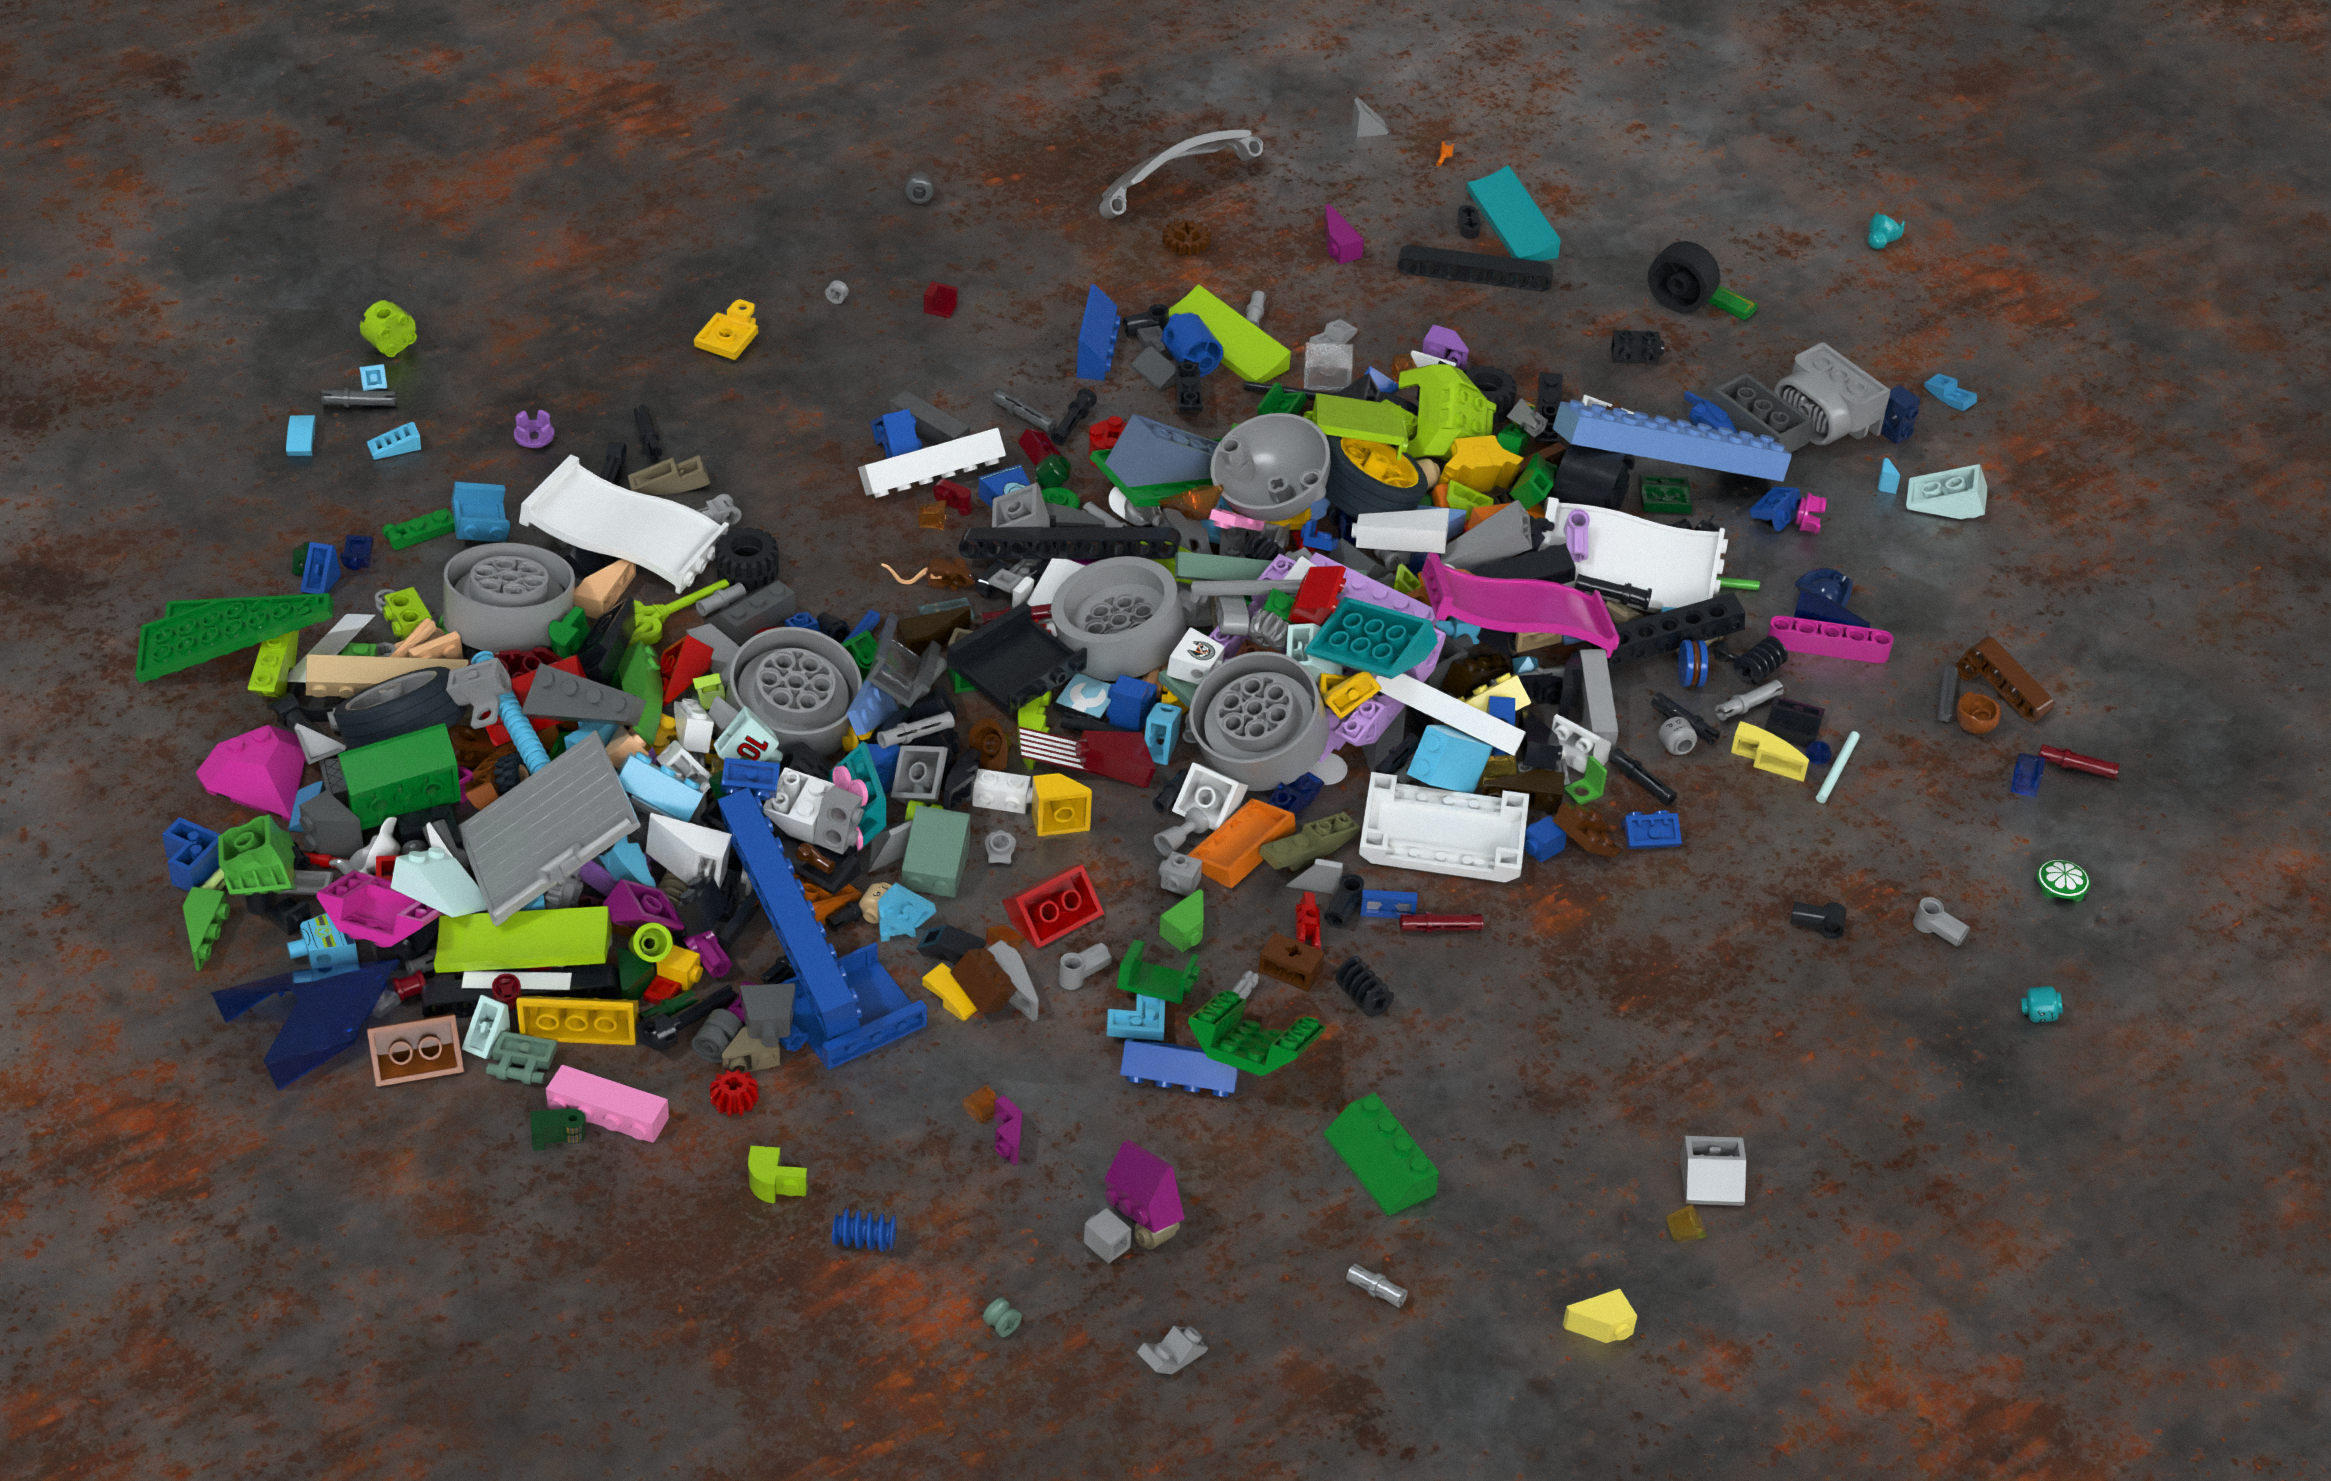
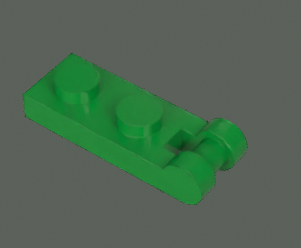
M447 508L397 525L393 523L386 524L382 529V533L389 540L392 548L399 550L455 531L453 516Z

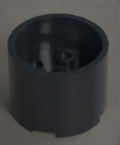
M1570 443L1556 475L1552 498L1559 499L1560 503L1582 504L1619 511L1629 489L1630 473L1628 471L1634 468V455Z

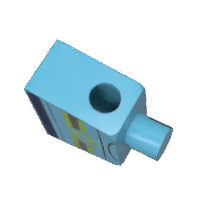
M327 913L302 922L300 925L302 939L287 943L291 959L307 955L311 968L315 970L359 963L354 939L350 938L348 934L338 931Z

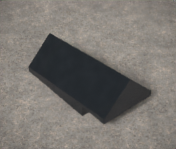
M631 596L597 618L574 654H577L587 679L610 686L636 629L634 599Z

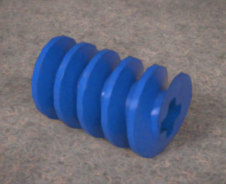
M845 1208L841 1216H838V1212L835 1215L832 1244L838 1245L843 1238L845 1247H850L854 1240L857 1249H861L866 1242L868 1250L873 1251L878 1243L880 1252H886L889 1245L892 1252L897 1233L896 1215H893L889 1223H886L883 1213L880 1214L877 1221H874L873 1214L870 1211L865 1219H862L860 1210H857L854 1217L851 1218L849 1208Z

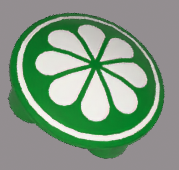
M2053 859L2041 864L2037 870L2036 876L2038 883L2042 887L2041 892L2048 898L2059 897L2081 901L2090 888V878L2087 872L2073 862Z

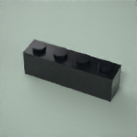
M1566 543L1561 545H1551L1546 549L1536 552H1527L1522 556L1512 559L1506 558L1494 564L1481 565L1471 570V573L1488 578L1537 579L1565 584L1575 581L1576 566Z

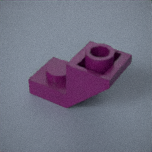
M1003 1095L995 1100L994 1119L999 1127L995 1131L994 1146L998 1155L1006 1158L1014 1166L1019 1160L1023 1112Z

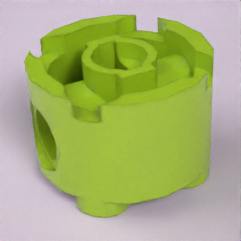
M381 300L374 303L364 313L366 317L364 323L362 321L360 323V333L363 338L388 357L395 356L408 345L413 344L417 339L414 319L392 301Z

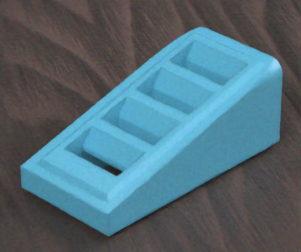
M414 422L402 425L367 441V446L373 460L421 450L420 435Z

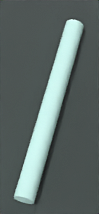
M1853 731L1849 734L1816 796L1818 802H1826L1860 738L1857 732Z

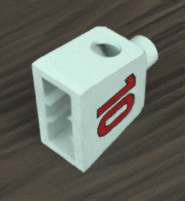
M746 706L743 707L714 743L718 756L724 760L725 757L740 759L746 755L753 761L780 763L783 757V753L776 749L779 741L774 731Z

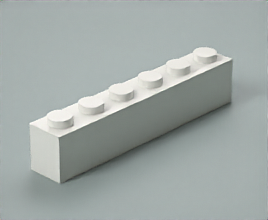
M995 428L858 467L866 496L874 494L875 498L888 495V489L896 487L897 492L911 488L910 483L919 481V485L933 482V476L941 475V478L944 479L956 475L954 470L963 468L965 473L978 469L977 464L985 462V466L999 463L998 458L1006 456L999 429Z

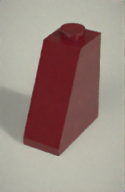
M1083 730L1080 741H1077L1075 746L1076 756L1079 757L1083 768L1143 788L1149 787L1156 768L1142 733Z

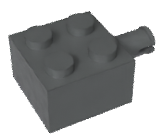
M1446 634L1436 667L1424 682L1425 684L1435 689L1441 688L1453 661L1468 657L1466 650L1473 648V641L1468 634H1463L1455 640Z

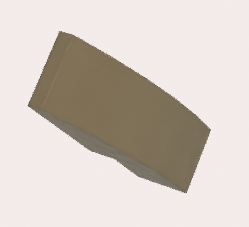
M700 455L676 464L674 458H670L628 475L631 490L646 495L681 493L710 484L707 469Z

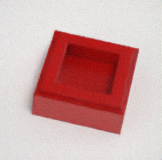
M656 975L643 993V1000L655 1005L661 1004L660 1001L662 999H671L679 995L682 991V984Z

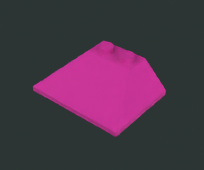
M352 870L317 892V899L338 931L348 934L352 939L374 941V944L380 947L393 946L443 914L392 889V881Z

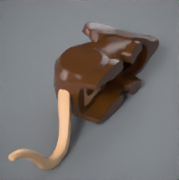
M960 557L955 558L953 563L944 558H935L931 560L926 568L910 580L901 579L890 566L881 564L902 584L915 583L926 574L928 586L934 589H944L945 586H949L952 591H957L958 587L973 585L975 582L972 573L967 568L966 562Z

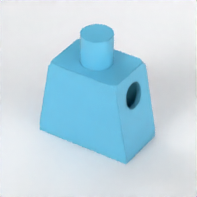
M1156 703L1147 717L1144 739L1155 763L1168 765L1179 737L1182 714L1180 707ZM1160 738L1165 739L1162 745L1157 743V740Z

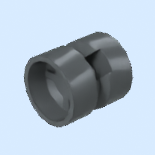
M715 1009L692 1040V1047L697 1055L705 1061L720 1063L722 1062V1053L743 1028V1024L730 1011Z

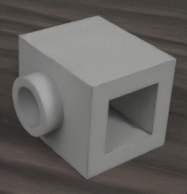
M1106 1208L1098 1215H1092L1086 1221L1084 1243L1109 1264L1130 1248L1132 1229Z

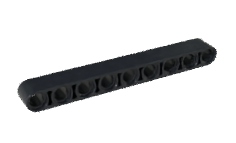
M972 527L965 530L959 544V552L962 556L969 559H1108L1124 556L1146 559H1172L1179 550L1182 537L1178 530L1171 527ZM968 541L974 542L976 545H972ZM992 541H996V542H998L1000 545H996V544H994ZM1016 541L1023 542L1025 545H1021ZM1041 541H1045L1049 543V545H1045ZM1066 541L1072 542L1074 545H1069ZM1091 541H1094L1099 545H1094L1091 543ZM1118 541L1123 543L1124 545H1118L1115 542ZM1140 542H1146L1148 545H1143ZM1165 542H1171L1173 545H1168Z

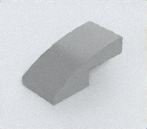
M1338 319L1326 324L1323 333L1310 337L1308 346L1324 355H1329L1346 344L1357 333L1358 329Z

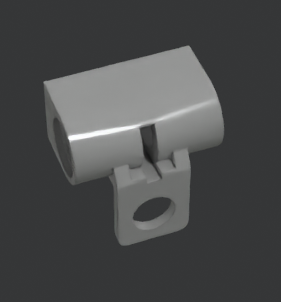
M497 657L449 671L446 691L458 706L467 704L474 706L471 726L473 729H478L496 723L500 695L511 692L512 683L508 671ZM486 711H491V714L488 718H486L485 720H479L481 714H483Z

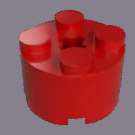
M1111 416L1108 420L1091 426L1089 429V457L1093 451L1113 449L1127 423L1118 416ZM1089 458V462H1090L1095 468L1099 469V468L1095 465L1096 463H1093V462L1091 461V459Z

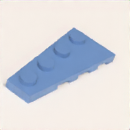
M865 680L846 713L856 736L866 734L881 725L899 710L891 695Z

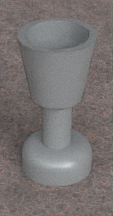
M1196 807L1191 808L1185 814L1186 823L1180 827L1173 826L1156 834L1153 841L1157 850L1162 855L1169 857L1172 851L1176 852L1185 842L1186 835L1191 831L1200 834L1208 830L1209 820L1202 810Z

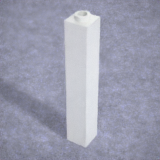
M1404 673L1393 679L1372 674L1382 687L1380 692L1513 756L1516 755L1526 734L1525 731Z

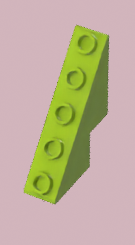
M299 630L280 635L275 639H268L261 643L248 685V691L258 696L278 698L287 693L288 672L296 666Z

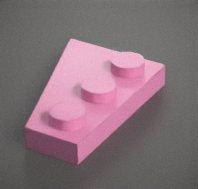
M1221 508L1212 509L1209 518L1215 520V526L1225 529L1236 526L1263 531L1265 524L1264 521L1254 520Z

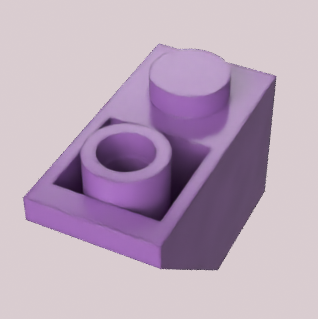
M1433 324L1424 339L1422 353L1456 363V368L1465 371L1469 349L1456 331Z

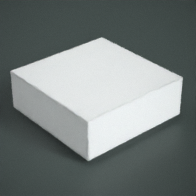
M1026 576L1013 589V608L1023 602L1027 603L1034 591V579Z

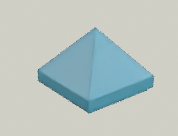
M384 364L360 367L363 391L387 388Z
M1531 656L1512 658L1513 671L1516 675L1532 672L1535 668H1539L1537 658Z

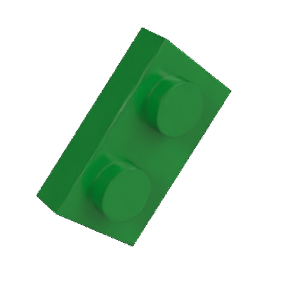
M1279 382L1274 383L1257 406L1258 416L1271 413L1297 415L1307 401L1305 392L1284 393Z

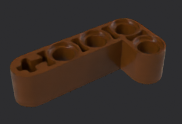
M1990 636L1984 637L1969 648L1956 663L1958 676L1961 679L1971 681L1981 674L2030 723H2035L2054 707L2051 696Z

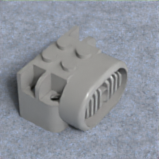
M1824 342L1798 354L1795 357L1792 374L1781 379L1774 389L1775 394L1813 421L1809 442L1820 446L1827 445L1847 434L1856 439H1862L1867 435L1868 430L1876 436L1880 435L1891 392L1886 386Z

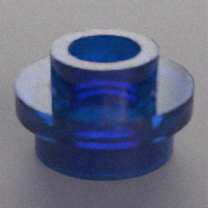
M1813 741L1806 748L1805 756L1814 764H1826L1830 761L1832 753L1827 743Z

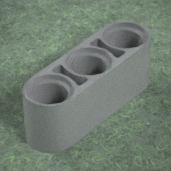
M1244 595L1217 596L1215 614L1220 634L1247 636L1249 613Z

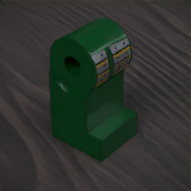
M553 1109L530 1111L533 1151L545 1150L544 1144L566 1142L576 1144L586 1137V1117L581 1110Z

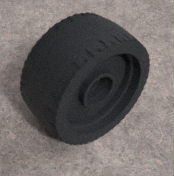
M1688 241L1675 242L1666 247L1651 264L1647 277L1651 293L1656 300L1665 308L1684 314L1695 312L1705 305L1716 292L1721 278L1719 266L1713 255L1703 246Z

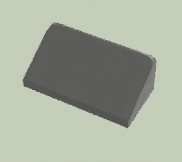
M1152 346L1147 347L1131 363V367L1159 391L1175 384V365Z

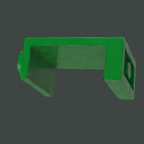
M1134 939L1120 963L1117 988L1182 1004L1186 995H1191L1194 982L1197 983L1201 972V967L1197 966L1199 955H1192L1184 972L1142 962L1145 942Z

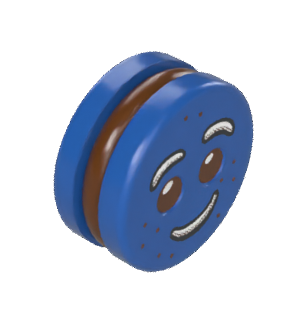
M1683 640L1678 654L1680 685L1682 687H1703L1708 673L1707 645L1703 640Z

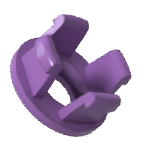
M539 410L537 420H529L525 411L517 414L515 417L516 428L514 430L515 441L529 448H537L549 444L554 438V428L549 420L550 414ZM538 433L539 437L538 439H531L529 434Z

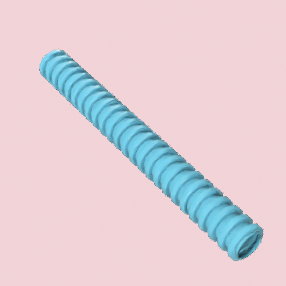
M490 651L479 652L472 658L471 665L493 659L494 655ZM511 689V692L500 695L498 715L510 734L520 756L523 758L527 769L533 775L550 763L551 760L535 730H533L529 719L521 714L523 708Z

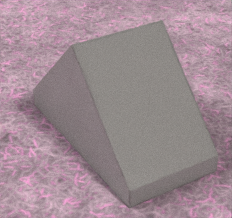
M1355 98L1352 127L1356 136L1365 137L1388 134L1389 130L1385 121L1361 99Z

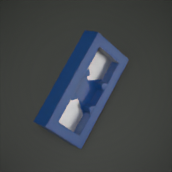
M1362 890L1360 916L1400 918V914H1416L1417 893Z

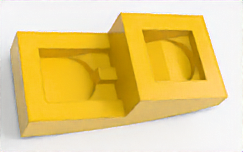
M940 963L922 978V985L943 999V1007L962 1021H965L977 1011V1008L950 974L951 969L945 964Z

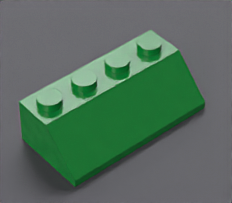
M1376 1093L1350 1103L1324 1132V1138L1386 1216H1390L1436 1195L1439 1171Z

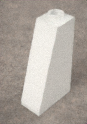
M1449 509L1359 514L1357 523L1352 524V538H1356V548L1445 554Z

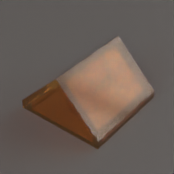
M1223 484L1201 485L1158 501L1160 506L1164 508L1179 510L1186 519L1210 520L1211 511L1216 508L1224 487Z

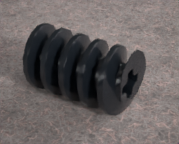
M1767 636L1735 660L1734 671L1739 680L1746 683H1759L1763 678L1779 668L1781 664L1787 662V649L1776 637Z
M1359 956L1350 957L1339 967L1335 978L1336 983L1343 988V991L1356 1002V1005L1367 1016L1380 1015L1390 1007L1394 999V992H1389V987L1385 983L1382 984V980L1375 976L1374 971L1369 970V966L1366 963H1362V959Z

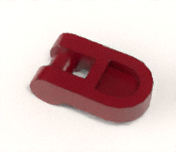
M941 479L933 487L934 497L939 503L958 509V513L963 516L972 513L970 489L946 479Z

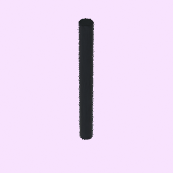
M1251 381L1244 382V390L1268 393L1273 386L1272 384ZM1281 386L1284 393L1305 392L1307 399L1315 400L1316 393L1335 394Z

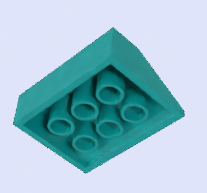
M1344 597L1335 612L1331 614L1304 652L1306 655L1393 679L1425 661L1437 645L1438 639L1431 620Z

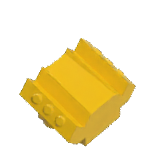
M1495 435L1454 439V443L1450 447L1452 458L1445 465L1437 485L1448 484L1450 480H1453L1477 492L1491 491L1496 485L1507 489L1515 480L1524 458L1503 449Z

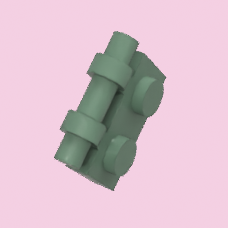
M501 1031L492 1051L493 1060L500 1061V1063H488L486 1074L497 1076V1079L505 1081L508 1078L522 1080V1083L532 1085L533 1083L544 1084L546 1073L537 1072L536 1070L537 1068L549 1070L558 1049L557 1041ZM512 1063L525 1065V1068L521 1069L511 1066Z

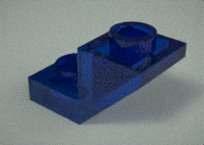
M1307 772L1299 776L1289 786L1281 782L1267 804L1296 814L1312 803L1325 783L1322 779Z

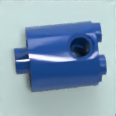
M1175 313L1169 318V323L1163 330L1161 342L1164 343L1165 348L1173 359L1178 363H1199L1200 377L1211 373L1217 368L1223 357V348L1200 316L1193 313L1181 315Z

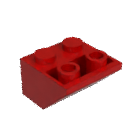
M1310 567L1302 578L1287 620L1296 624L1314 623L1318 626L1324 625L1330 614H1333L1339 602L1336 599L1337 594L1342 592L1347 580L1343 578L1346 567Z

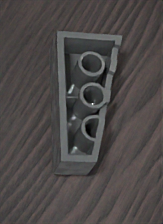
M540 663L521 714L532 719L578 721L582 723L591 722L637 727L647 701L627 692Z

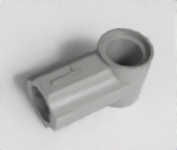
M1926 897L1921 900L1913 919V925L1917 930L1923 933L1934 932L1957 947L1963 942L1970 929L1969 926L1946 913L1943 904L1938 899Z
M1100 943L1080 953L1064 954L1060 959L1058 981L1061 987L1068 990L1079 989L1083 985L1084 978L1110 965L1112 957L1108 952V948Z

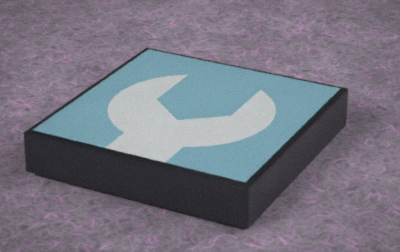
M1082 673L1076 674L1071 677L1054 701L1053 709L1085 718L1090 716L1093 717V720L1103 722L1107 717V709L1111 701L1107 697L1111 684Z

